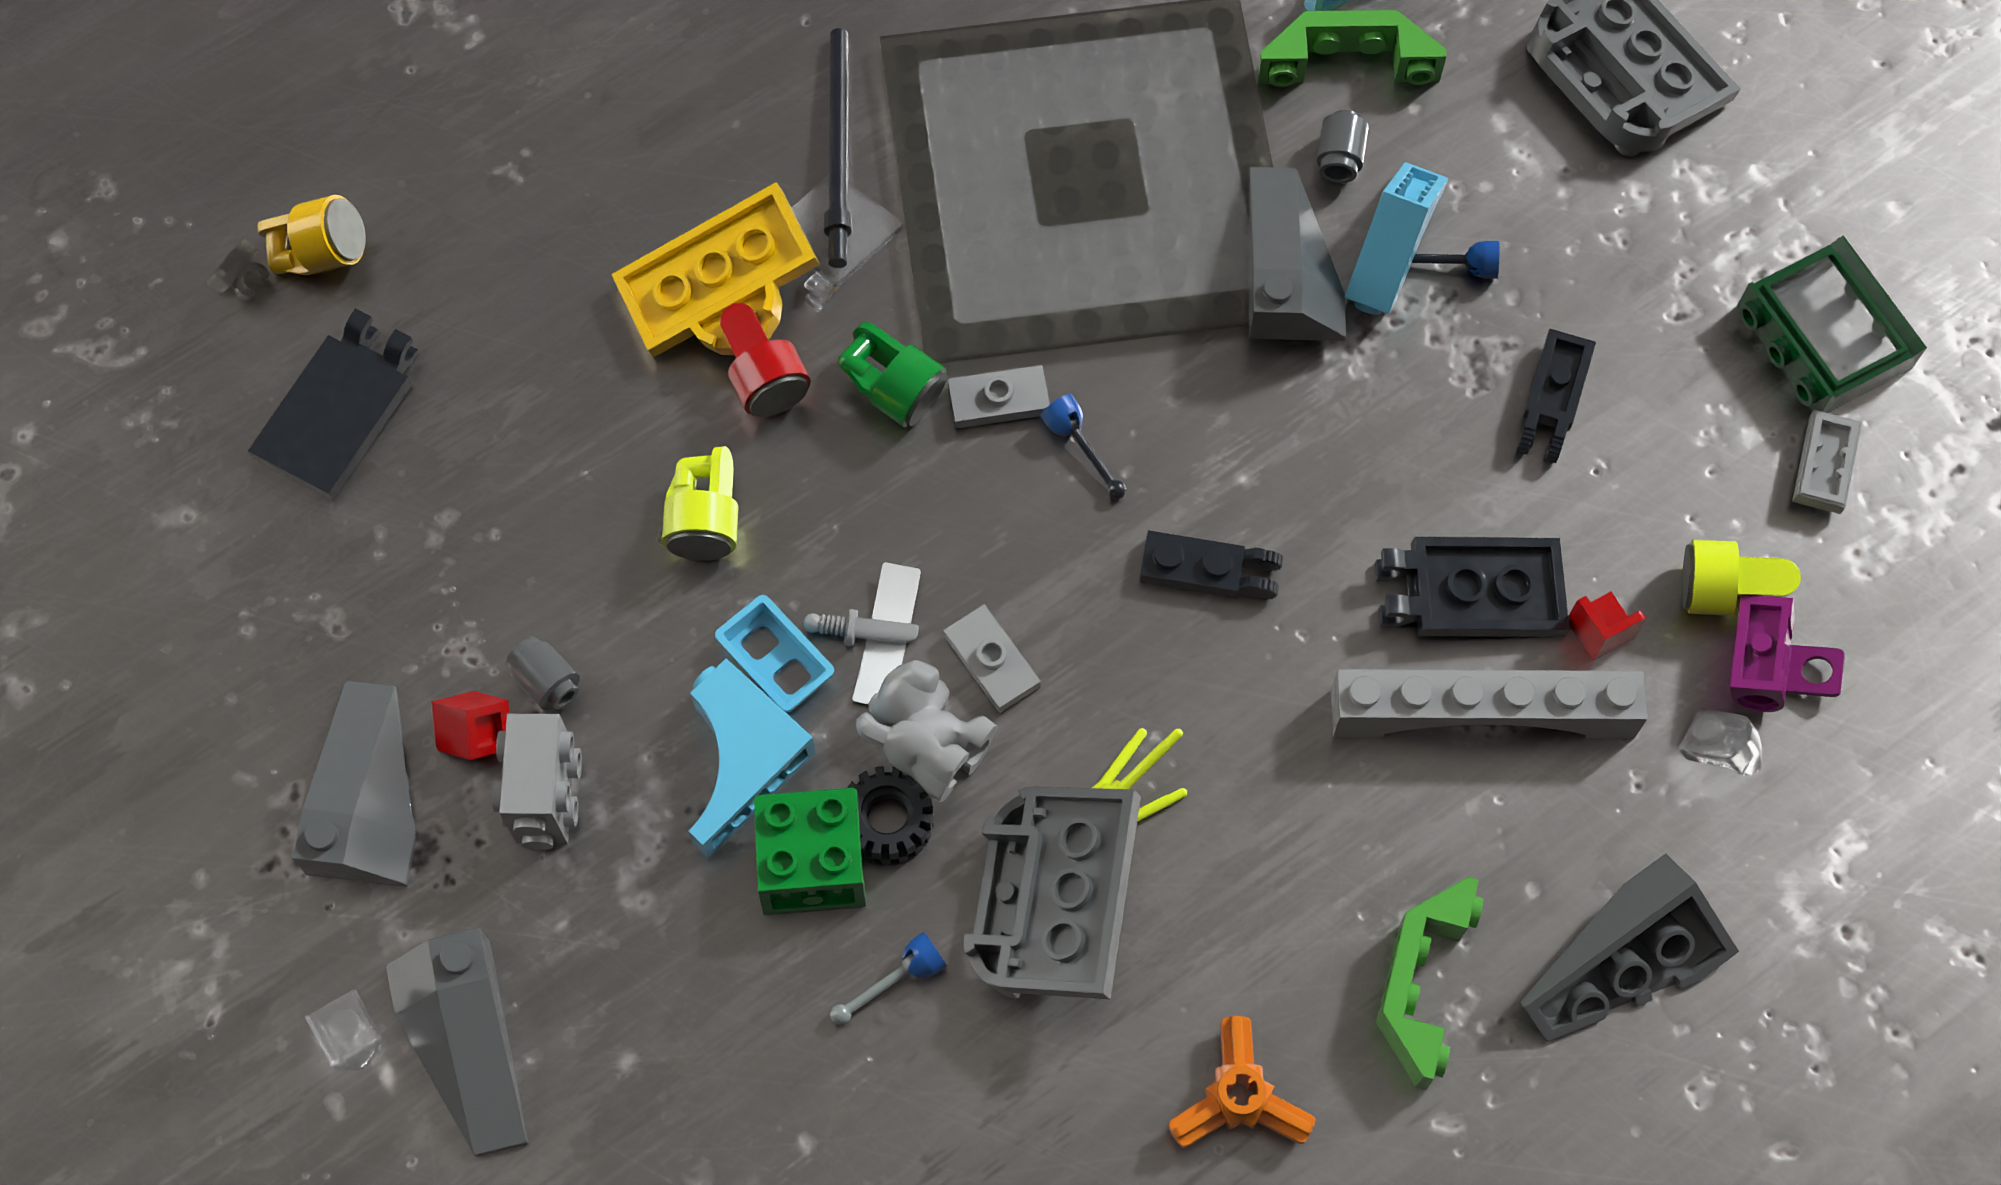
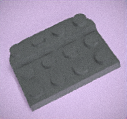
M1549 0L1527 42L1528 52L1534 57L1545 73L1607 140L1614 144L1616 150L1625 156H1635L1639 152L1653 151L1661 148L1669 135L1734 101L1741 90L1659 0Z
M1042 786L1018 789L1020 795L1006 803L994 818L988 815L981 834L989 840L974 932L973 934L964 933V952L970 957L973 968L982 980L1001 994L1011 998L1019 999L1020 994L1110 999L1141 796L1134 789Z

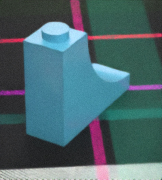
M1405 162L1384 189L1344 296L1354 301L1356 308L1374 315H1378L1381 312L1390 313L1398 299L1420 241L1443 195L1449 178Z
M727 658L716 668L710 666L705 669L693 684L694 690L690 692L695 710L711 728L719 748V771L713 795L699 820L688 831L694 847L707 859L755 814L754 798L757 795L775 794L816 753L813 737Z

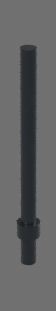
M836 28L830 32L829 210L824 213V234L828 237V264L833 268H843L847 265V237L852 234V213L848 210V31L842 28Z

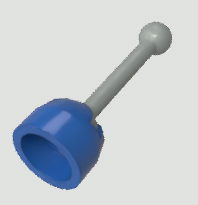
M925 932L916 936L904 947L901 967L848 1004L834 1006L830 1012L832 1022L836 1025L847 1024L853 1012L908 974L916 978H928L947 967V964Z

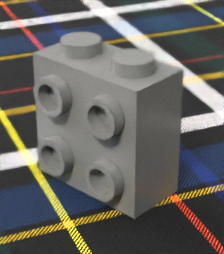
M507 714L506 731H499L497 735L498 762H503L502 780H495L493 785V809L495 812H499L503 827H508L516 843H522V847L526 849L549 850L553 848V844H568L569 827H576L578 822V799L576 796H571L572 778H580L581 749L574 748L573 732L566 730L559 714Z

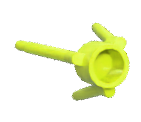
M1140 728L1099 782L1092 788L1130 789L1183 736L1182 730L1175 729L1121 781H1114L1147 735V731L1144 728ZM1180 788L1139 808L1137 822L1186 797L1187 790Z

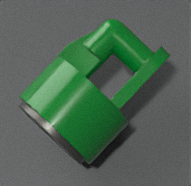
M862 322L853 331L854 341L838 357L839 368L850 377L861 393L870 398V403L903 427L915 425L929 411L943 390L947 381L946 368L913 344L905 347L876 325ZM870 356L884 366L886 370L882 373L865 360Z

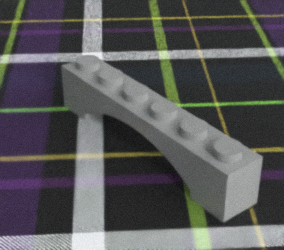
M1338 669L1331 688L1333 737H1384V734L1443 726L1513 725L1583 734L1584 739H1635L1648 719L1644 671Z

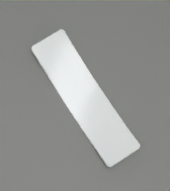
M886 562L882 564L871 619L911 624L921 574L920 569ZM867 639L852 698L854 702L869 704L872 696L878 693L884 678L897 666L902 665L907 642L897 643Z

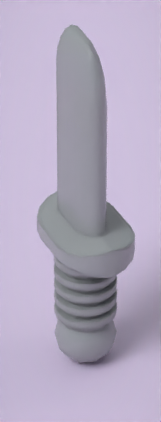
M854 609L848 610L847 619L845 617L840 618V616L835 618L834 615L832 617L827 615L825 617V614L819 616L811 613L803 620V626L808 632L814 633L818 631L820 634L825 632L826 635L828 633L830 635L834 633L835 636H838V634L840 636L845 635L844 645L854 646L855 638L897 643L911 642L918 636L919 629L918 625L860 618L858 617V610Z

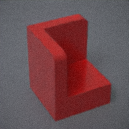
M1611 591L1592 602L1587 596L1580 598L1576 601L1568 616L1569 626L1593 661L1635 639L1647 619L1641 610L1628 616Z
M471 691L431 701L435 745L438 751L468 760L497 753V735L499 731H506L507 714H510L509 701L507 699Z

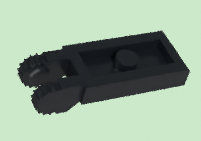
M1549 328L1523 414V418L1526 420L1517 446V452L1527 454L1529 449L1532 448L1536 436L1535 429L1537 422L1555 427L1552 438L1549 439L1546 448V460L1557 463L1566 433L1570 431L1574 422L1596 345L1595 341Z
M1148 530L1139 581L1146 584L1237 598V595L1268 600L1278 596V583L1271 579L1257 576L1240 578L1242 567L1271 572L1280 570L1282 568L1283 555L1276 551L1262 548L1245 549V546Z

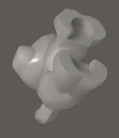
M913 660L897 666L884 678L878 693H875L869 702L871 714L865 712L856 720L857 732L865 741L881 747L890 765L911 776L923 787L930 797L943 802L957 783L953 777L958 769L961 768L971 775L981 763L998 726L985 716H977L969 722H964L957 719L950 712L942 711L948 701L949 690L945 683L939 680L938 669L925 662ZM873 716H874L877 720H879L882 724H879V723L873 718Z

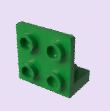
M855 788L757 795L754 798L757 881L763 915L866 906L858 794Z

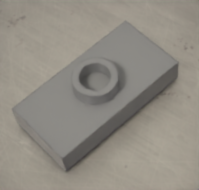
M1042 365L948 379L955 429L1039 417L1043 410L1050 405Z
M1817 410L1812 412L1809 417L1792 502L1837 514L1843 512L1846 507L1862 422Z
M985 604L943 630L945 639L999 714L1041 687L1040 679Z

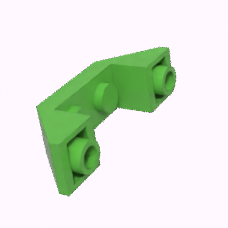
M1398 10L1304 11L1261 51L1257 81L1258 84H1272L1279 87L1303 83L1308 52L1328 55L1335 52L1361 51L1366 54H1376L1382 51H1392L1394 82H1409L1415 85H1423L1429 82H1440L1447 54L1445 47Z
M1467 877L1406 911L1398 928L1376 1024L1415 1087L1427 1090L1434 1080V1076L1443 1078L1450 1054V1047L1442 1045L1445 1028L1404 1017V1014L1410 1016L1414 1014L1420 985L1412 983L1416 964L1420 966L1425 965L1430 949L1432 936L1423 934V932L1460 941L1468 926L1472 928L1477 927L1484 898L1475 896L1479 881L1476 878Z

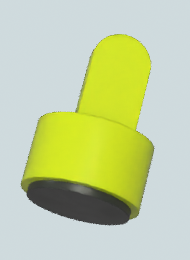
M715 447L712 455L682 458L676 464L675 475L664 502L662 544L669 552L678 557L691 560H715L729 555L736 549L739 506L732 499L733 460L728 447ZM710 477L709 491L696 490L698 478Z
M1692 539L1691 544L1686 545L1683 560V608L1687 609L1688 614L1733 616L1737 595L1788 596L1800 584V571L1796 564L1784 558L1739 556L1736 541Z

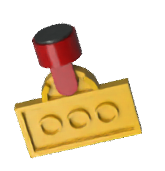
M777 182L611 274L647 350L653 357L693 335H696L705 347L721 355H735L736 359L729 367L728 377L744 410L753 416L768 417L782 413L799 403L807 394L811 385V379L794 345L787 340L769 341L780 323L783 303L779 287L814 269L820 263Z

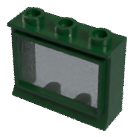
M1844 235L1830 245L1755 283L1753 281L1750 282L1737 304L1743 323L1750 330H1754L1766 346L1771 362L1776 367L1783 369L1794 385L1797 398L1802 404L1809 406L1812 411L1817 410L1829 413L1913 369L1927 349L1921 338Z

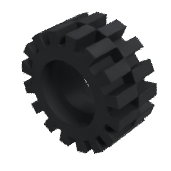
M884 766L875 767V774L869 776L867 771L859 774V782L857 784L851 781L847 787L855 788L858 794L861 853L864 854L865 860L874 863L875 859H880L882 866H891V860L899 859V863L902 864L908 861V855L912 852L917 856L923 850L922 844L924 841L928 843L930 840L931 827H934L932 799L929 798L923 787L911 776L902 774L895 767H892V772H884ZM881 799H895L906 808L908 813L907 819L899 830L892 833H881L869 824L867 820L869 809L875 802Z

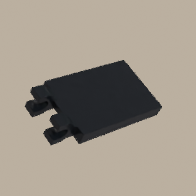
M356 308L345 324L341 341L330 335L326 337L248 450L253 459L334 501L412 386V382L404 372L420 354L418 349L411 346L413 343L412 337L397 329L389 337L383 355L368 348L376 340L380 332L377 328L371 326L373 322L372 317Z
M1414 537L1410 544L1411 550L1383 548L1381 559L1375 561L1376 581H1395L1406 577L1408 595L1387 594L1385 596V605H1380L1378 608L1380 627H1398L1417 622L1418 636L1565 637L1570 630L1560 538Z

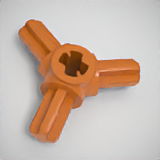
M1244 1016L1223 1018L1220 1022L1222 1066L1215 1068V1082L1205 1088L1207 1097L1169 1121L1168 1126L1173 1138L1182 1148H1186L1222 1125H1225L1229 1130H1232L1239 1124H1244L1254 1129L1258 1122L1298 1144H1304L1315 1125V1117L1271 1094L1275 1086L1264 1081L1263 1067L1254 1064L1251 1020ZM1234 1085H1243L1246 1087L1244 1094L1249 1091L1253 1094L1249 1096L1245 1106L1235 1104L1236 1096L1229 1099L1228 1095L1232 1093Z

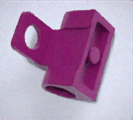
M1741 595L1730 680L1732 701L1740 708L1755 712H1776L1783 709L1786 694L1837 697L1842 692L1845 653L1843 650L1838 648L1791 645L1795 619L1793 598ZM1814 659L1825 660L1833 669L1831 677L1827 681L1818 684L1807 681L1802 675L1803 667L1807 662Z

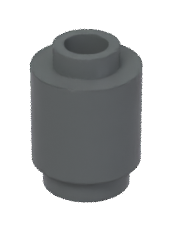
M1339 110L1323 119L1317 164L1320 167L1321 176L1329 181L1336 183L1351 182L1363 168L1369 126L1354 111Z
M535 636L528 637L518 643L509 653L506 664L511 669L510 676L542 710L562 709L577 696V685L580 681V675L549 642L540 641Z

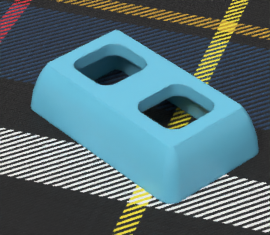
M766 595L756 597L715 632L718 642L785 712L793 711L833 676V665ZM759 627H766L779 640V644L762 659L756 660L742 647V642ZM797 661L811 674V679L794 694H786L776 684L774 676L789 663Z

